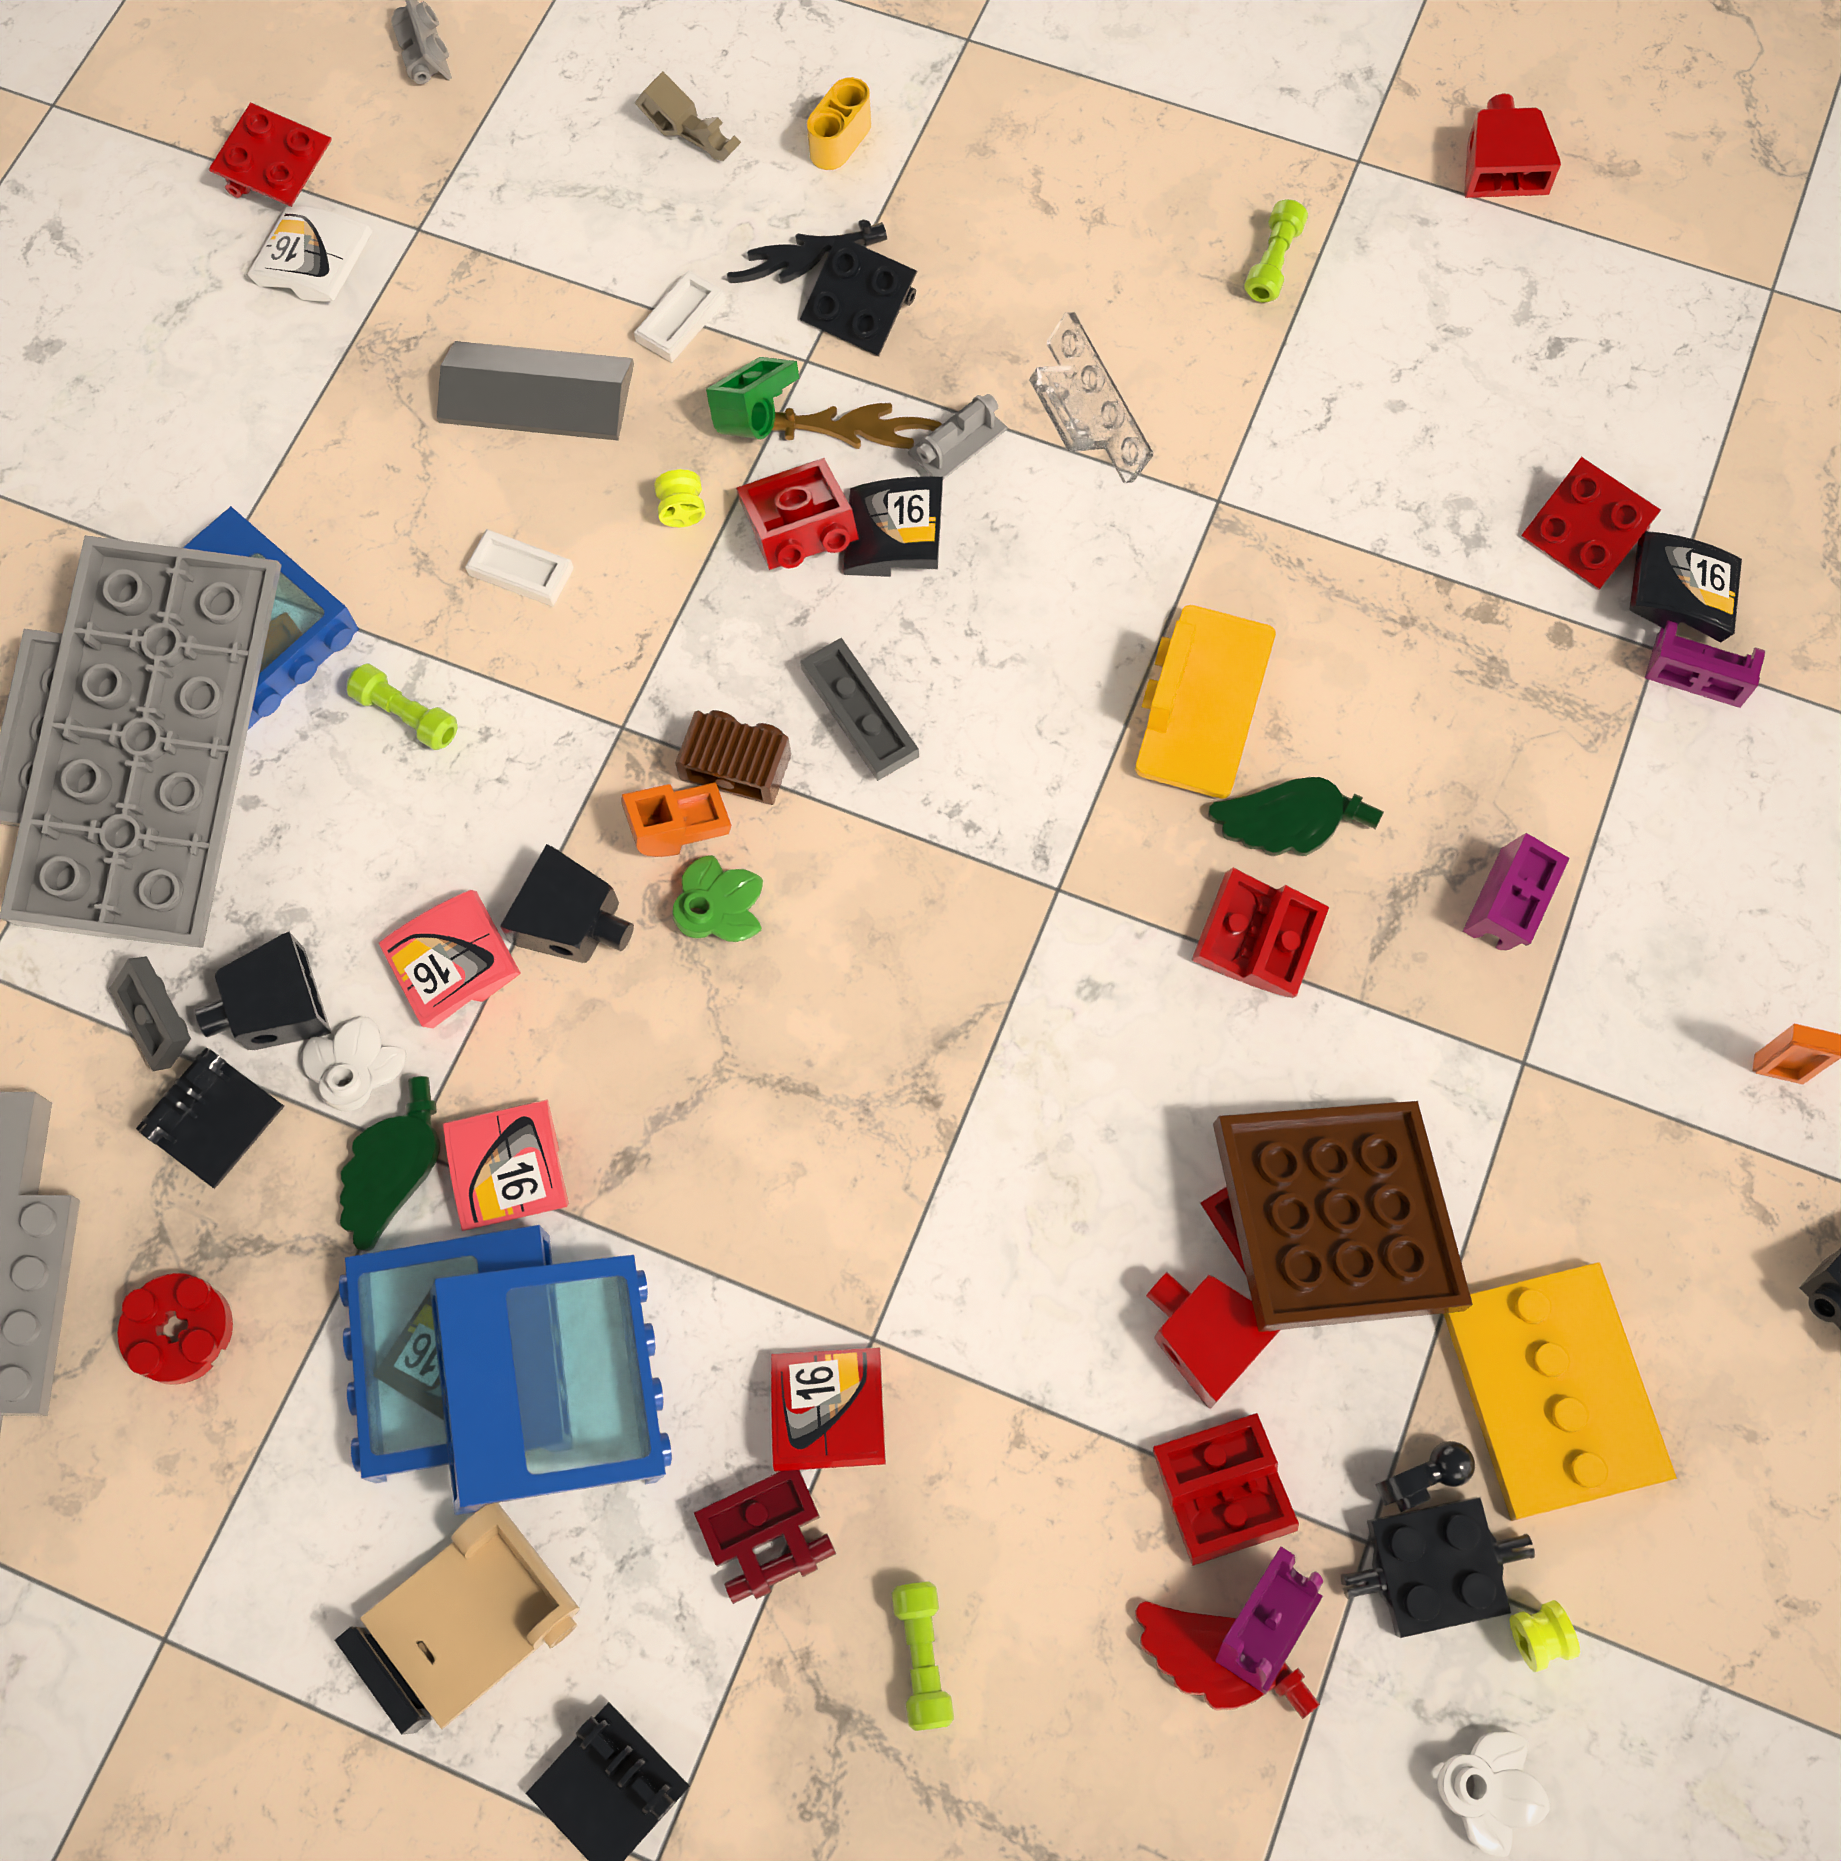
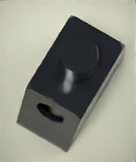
M548 844L545 845L500 925L510 944L580 963H586L590 960L599 942L618 951H623L628 945L634 930L633 923L614 915L618 909L619 901L613 887Z
M290 931L281 934L218 969L215 973V979L221 1000L195 1009L198 1025L205 1037L208 1038L231 1029L234 1038L247 1050H259L332 1033L305 948Z

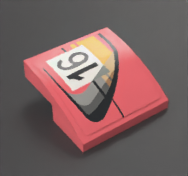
M474 890L464 892L433 907L379 942L422 1027L435 1028L469 1001H485L521 974L477 891Z
M548 1099L443 1124L451 1181L462 1231L565 1208L569 1205L557 1153L559 1145Z

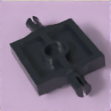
M1472 1497L1367 1520L1374 1548L1373 1569L1346 1575L1341 1574V1584L1348 1586L1364 1582L1360 1585L1343 1588L1347 1599L1379 1592L1389 1608L1395 1635L1399 1638L1511 1614L1503 1583V1564L1528 1558L1533 1559L1535 1558L1534 1548L1526 1547L1512 1551L1514 1548L1533 1545L1527 1533L1522 1536L1496 1541V1538L1489 1530L1481 1497Z

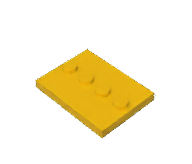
M1600 1262L1472 1293L1470 1296L1473 1305L1467 1310L1443 1313L1511 1521L1677 1479Z

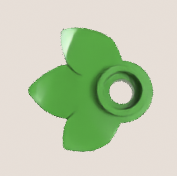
M713 855L695 860L685 870L681 881L683 893L675 900L672 911L673 920L683 934L691 938H704L714 934L728 942H739L747 940L761 931L762 927L759 921L748 911L760 897L763 879L759 875L745 869H730L723 873L720 863ZM699 908L706 911V913L696 914L691 909Z

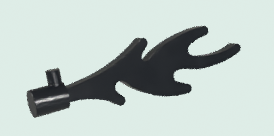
M864 219L858 222L861 231L839 235L859 245L865 244V246L887 240L883 222L871 225L870 221ZM798 233L795 235L798 245L779 244L748 250L749 261H767L747 270L728 272V282L742 283L760 279L784 267L787 268L779 274L780 282L787 283L811 270L820 261L824 253L831 250L837 235L814 236Z

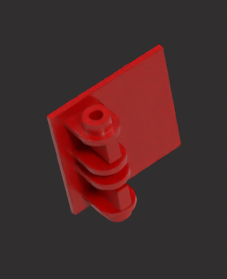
M250 102L211 164L209 171L225 178L227 182L225 189L234 197L240 198L243 194H249L253 190L292 207L332 141V138Z
M1581 456L1521 536L1600 590L1644 532L1649 531L1651 523L1661 512V509Z

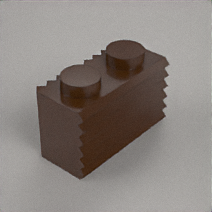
M699 710L695 711L675 762L680 780L698 785L716 782L720 791L774 805L788 767V762L791 759L789 737L779 728L770 724L758 723L756 726H749L746 723H739L732 715L723 711L712 710L705 714Z

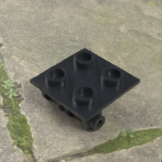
M837 235L799 320L879 356L902 305L910 306L915 299L916 289L911 287L918 271Z
M206 1047L201 1054L195 1057V1061L182 1076L176 1079L175 1084L169 1091L163 1094V1098L150 1113L144 1116L136 1129L144 1137L158 1145L215 1189L284 1108V1105L228 1064L214 1051Z
M608 1702L595 1717L591 1716L576 1732L577 1737L525 1793L588 1861H625L690 1787L681 1775L627 1719Z

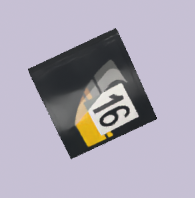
M943 477L893 478L850 488L849 504L852 508L859 539L850 542L845 549L844 575L891 577L892 567L938 569Z
M1645 531L1638 540L1629 610L1665 629L1668 620L1678 624L1683 622L1721 643L1735 634L1742 558L1695 539L1667 533Z

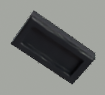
M351 1626L334 1640L401 1735L417 1733L432 1720L430 1713L367 1628Z

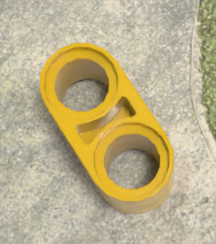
M847 77L838 80L807 120L810 159L820 169L834 170L846 163L871 128L870 91L867 84L861 79Z

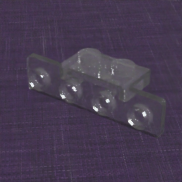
M1065 312L1047 340V346L1058 366L1037 367L1029 381L1068 452L1105 449L1122 482L1125 484L1133 483L1153 457V451L1076 313Z

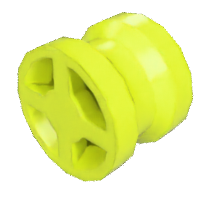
M677 469L665 472L656 478L654 483L656 497L661 500L658 506V515L664 525L679 528L688 527L700 522L704 518L706 512L704 501L699 497L702 491L699 475L690 470Z
M1556 1600L1543 1603L1540 1611L1531 1615L1524 1611L1510 1615V1628L1523 1660L1533 1672L1546 1669L1549 1661L1558 1657L1563 1660L1579 1657L1580 1646L1574 1627L1566 1611Z

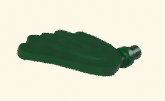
M1306 777L1293 779L1251 795L1214 802L1209 807L1208 816L1212 822L1223 825L1222 834L1225 839L1233 842L1241 841L1249 849H1262L1270 856H1278L1290 850L1299 856H1307L1320 849L1334 835L1342 819L1350 823L1354 819L1376 830L1384 811L1363 802V797L1354 793L1352 798L1343 795L1337 786L1328 779Z
M417 1076L408 1079L410 1103L406 1104V1115L384 1119L370 1126L357 1136L352 1144V1151L355 1156L341 1171V1181L344 1184V1188L340 1195V1204L344 1209L341 1213L340 1224L347 1232H353V1244L360 1251L369 1252L374 1249L393 1217L425 1181L438 1159L440 1140L437 1132L431 1125V1115L437 1113L436 1102L431 1100L430 1082L427 1076Z

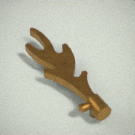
M876 403L854 409L837 421L832 420L837 415L836 406H831L827 410L810 415H796L792 408H787L785 412H775L772 431H785L786 440L794 439L795 429L819 432L842 440L856 449L861 447V440L856 436L860 435L867 440L881 445L911 449L914 447V439L897 435L895 432L907 429L934 431L942 423L921 417L880 419V417L892 413V404Z

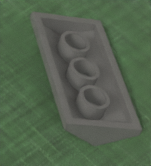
M455 341L440 366L437 420L439 423L619 441L634 361L633 358Z

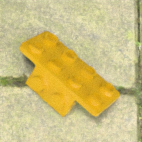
M1187 605L1182 609L1179 621H1176L1172 638L1164 636L1161 638L1154 664L1163 667L1159 681L1149 679L1145 691L1142 708L1150 709V714L1135 766V771L1140 777L1220 799L1230 796L1276 636V631L1272 626L1195 605Z

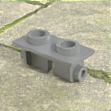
M405 0L407 5L399 7L394 11L391 22L398 44L404 50L401 54L408 76L418 84L427 83L431 76L438 71L448 80L452 79L446 61L449 57V52L436 30V27L439 25L436 14L425 1L419 3L417 0Z
M990 394L985 396L977 395L973 398L972 402L928 436H924L918 444L908 451V455L930 476L943 477L944 480L1007 430V426L995 416L994 412L998 409L997 401Z

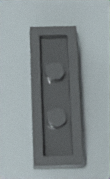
M842 637L800 660L801 670L877 781L919 758V748Z

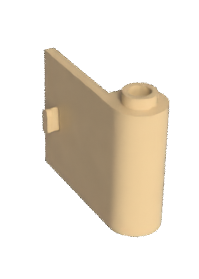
M499 1503L488 1504L469 1517L452 1535L453 1543L360 1617L366 1628L441 1729H444L541 1645L546 1643L551 1649L563 1641L577 1627L573 1617L578 1613L579 1606Z

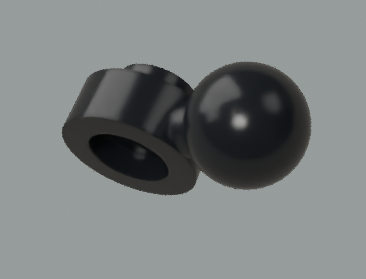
M1446 1441L1433 1449L1428 1462L1377 1483L1375 1486L1385 1506L1396 1502L1400 1512H1403L1430 1500L1431 1496L1427 1490L1430 1486L1439 1482L1449 1487H1458L1466 1484L1474 1474L1475 1460L1473 1454L1465 1445L1456 1441Z

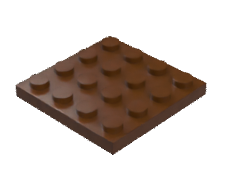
M1418 1101L1218 1116L1214 1121L1213 1128L1259 1332L1463 1312L1473 1305Z

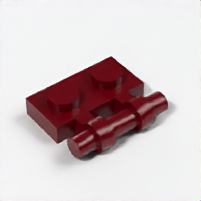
M800 1470L780 1471L694 1512L715 1565L719 1567L738 1558L744 1574L724 1583L732 1604L751 1595H754L757 1600L772 1592L770 1586L799 1572L804 1577L818 1570L817 1563L836 1555L827 1533L808 1543L800 1527L821 1517ZM785 1536L791 1551L761 1565L755 1549Z

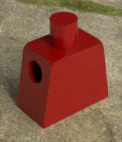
M1502 93L1493 96L1488 101L1487 109L1477 112L1467 144L1465 198L1550 194L1560 169L1561 161L1541 110L1536 107L1515 108L1513 96Z
M1166 1272L1146 1295L1149 1300L1169 1317L1158 1330L1154 1339L1199 1398L1210 1409L1280 1331L1259 1332L1252 1301L1211 1275H1208L1190 1293L1173 1276Z

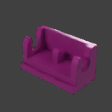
M1668 620L1665 629L1661 627L1657 633L1645 679L1741 708L1759 685V676L1765 657V650L1755 647L1752 655L1747 654L1744 657L1676 636L1678 623Z
M1528 833L1521 835L1502 847L1462 932L1473 938L1483 937L1484 934L1495 935L1499 938L1495 947L1498 950H1510L1520 944L1525 946L1531 944L1570 858Z
M1281 1546L1223 1640L1215 1660L1265 1695L1323 1598L1318 1593L1323 1584L1321 1575L1316 1571L1311 1573L1309 1578L1301 1575L1293 1567L1296 1563L1295 1555Z

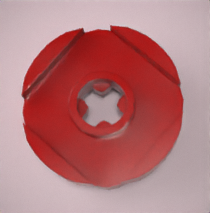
M172 1273L152 1279L140 1289L131 1291L125 1297L122 1303L123 1313L119 1319L117 1331L120 1352L128 1367L134 1373L162 1384L178 1385L204 1376L213 1367L211 1363L218 1358L221 1349L226 1350L231 1340L233 1318L226 1298L214 1289L210 1283L189 1274ZM176 1315L179 1320L187 1321L188 1327L179 1332V1341L171 1343L170 1337L163 1335V1329L168 1324L169 1319Z

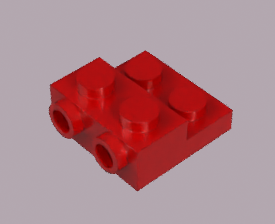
M825 458L736 488L740 503L753 528L757 545L769 570L780 566L787 569L795 568L806 557L823 551L830 553L841 552L847 548L850 542L859 539L852 508Z

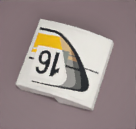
M287 205L249 270L248 275L258 286L291 288L301 300L334 301L373 231L368 225L337 213L312 207L296 205L290 207Z

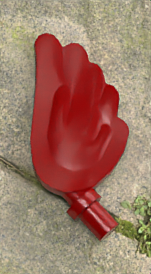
M1148 1601L1138 1605L1135 1610L1136 1620L1145 1629L1140 1637L1141 1648L1148 1655L1156 1658V1666L1162 1673L1173 1678L1176 1688L1181 1693L1204 1695L1207 1705L1216 1711L1235 1710L1252 1704L1265 1695L1215 1661L1223 1640L1237 1618L1185 1612ZM1285 1662L1268 1692L1274 1689L1279 1697L1284 1695L1300 1717L1304 1719L1319 1707L1320 1703L1302 1681L1305 1676L1301 1670L1297 1668L1292 1671Z

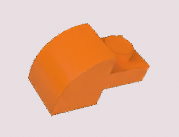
M716 782L675 792L671 784L622 794L621 804L638 851L644 855L652 857L678 855L682 845L730 833L732 825Z

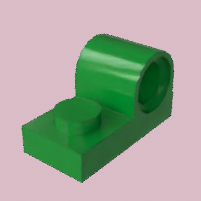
M758 357L706 389L712 422L717 432L724 435L760 440L766 438L770 434L775 421L773 397L781 395L785 387L800 379L797 361Z

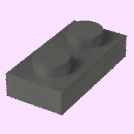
M148 957L130 958L119 972L109 990L152 1072L169 1069L191 1040L187 1025L178 1015L166 993L163 980L157 976Z

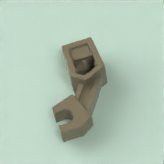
M664 71L649 84L635 101L638 108L664 136H681L708 152L715 160L724 161L741 143L735 135L728 139L721 133L719 127L723 122L718 117L705 118L703 120L697 118L698 114L694 102Z

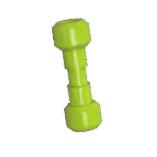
M1280 200L1274 205L1268 221L1269 227L1272 230L1268 240V249L1263 253L1260 264L1251 267L1244 284L1247 294L1258 302L1276 300L1282 289L1284 276L1281 269L1285 261V252L1290 248L1292 239L1301 235L1308 218L1306 208L1296 200Z
M369 663L358 666L350 674L347 680V694L349 697L364 706L376 704L385 711L398 715L404 723L416 730L417 739L433 750H439L447 747L454 739L458 729L457 719L440 707L428 709L417 701H410L402 695L401 691L388 684V678L384 672Z
M930 1581L896 1586L891 1593L894 1616L904 1621L907 1646L910 1645L913 1668L910 1670L913 1695L906 1701L908 1726L914 1731L950 1726L954 1720L951 1695L941 1689L938 1665L935 1666L932 1642H935L932 1616H935L939 1610L937 1588Z

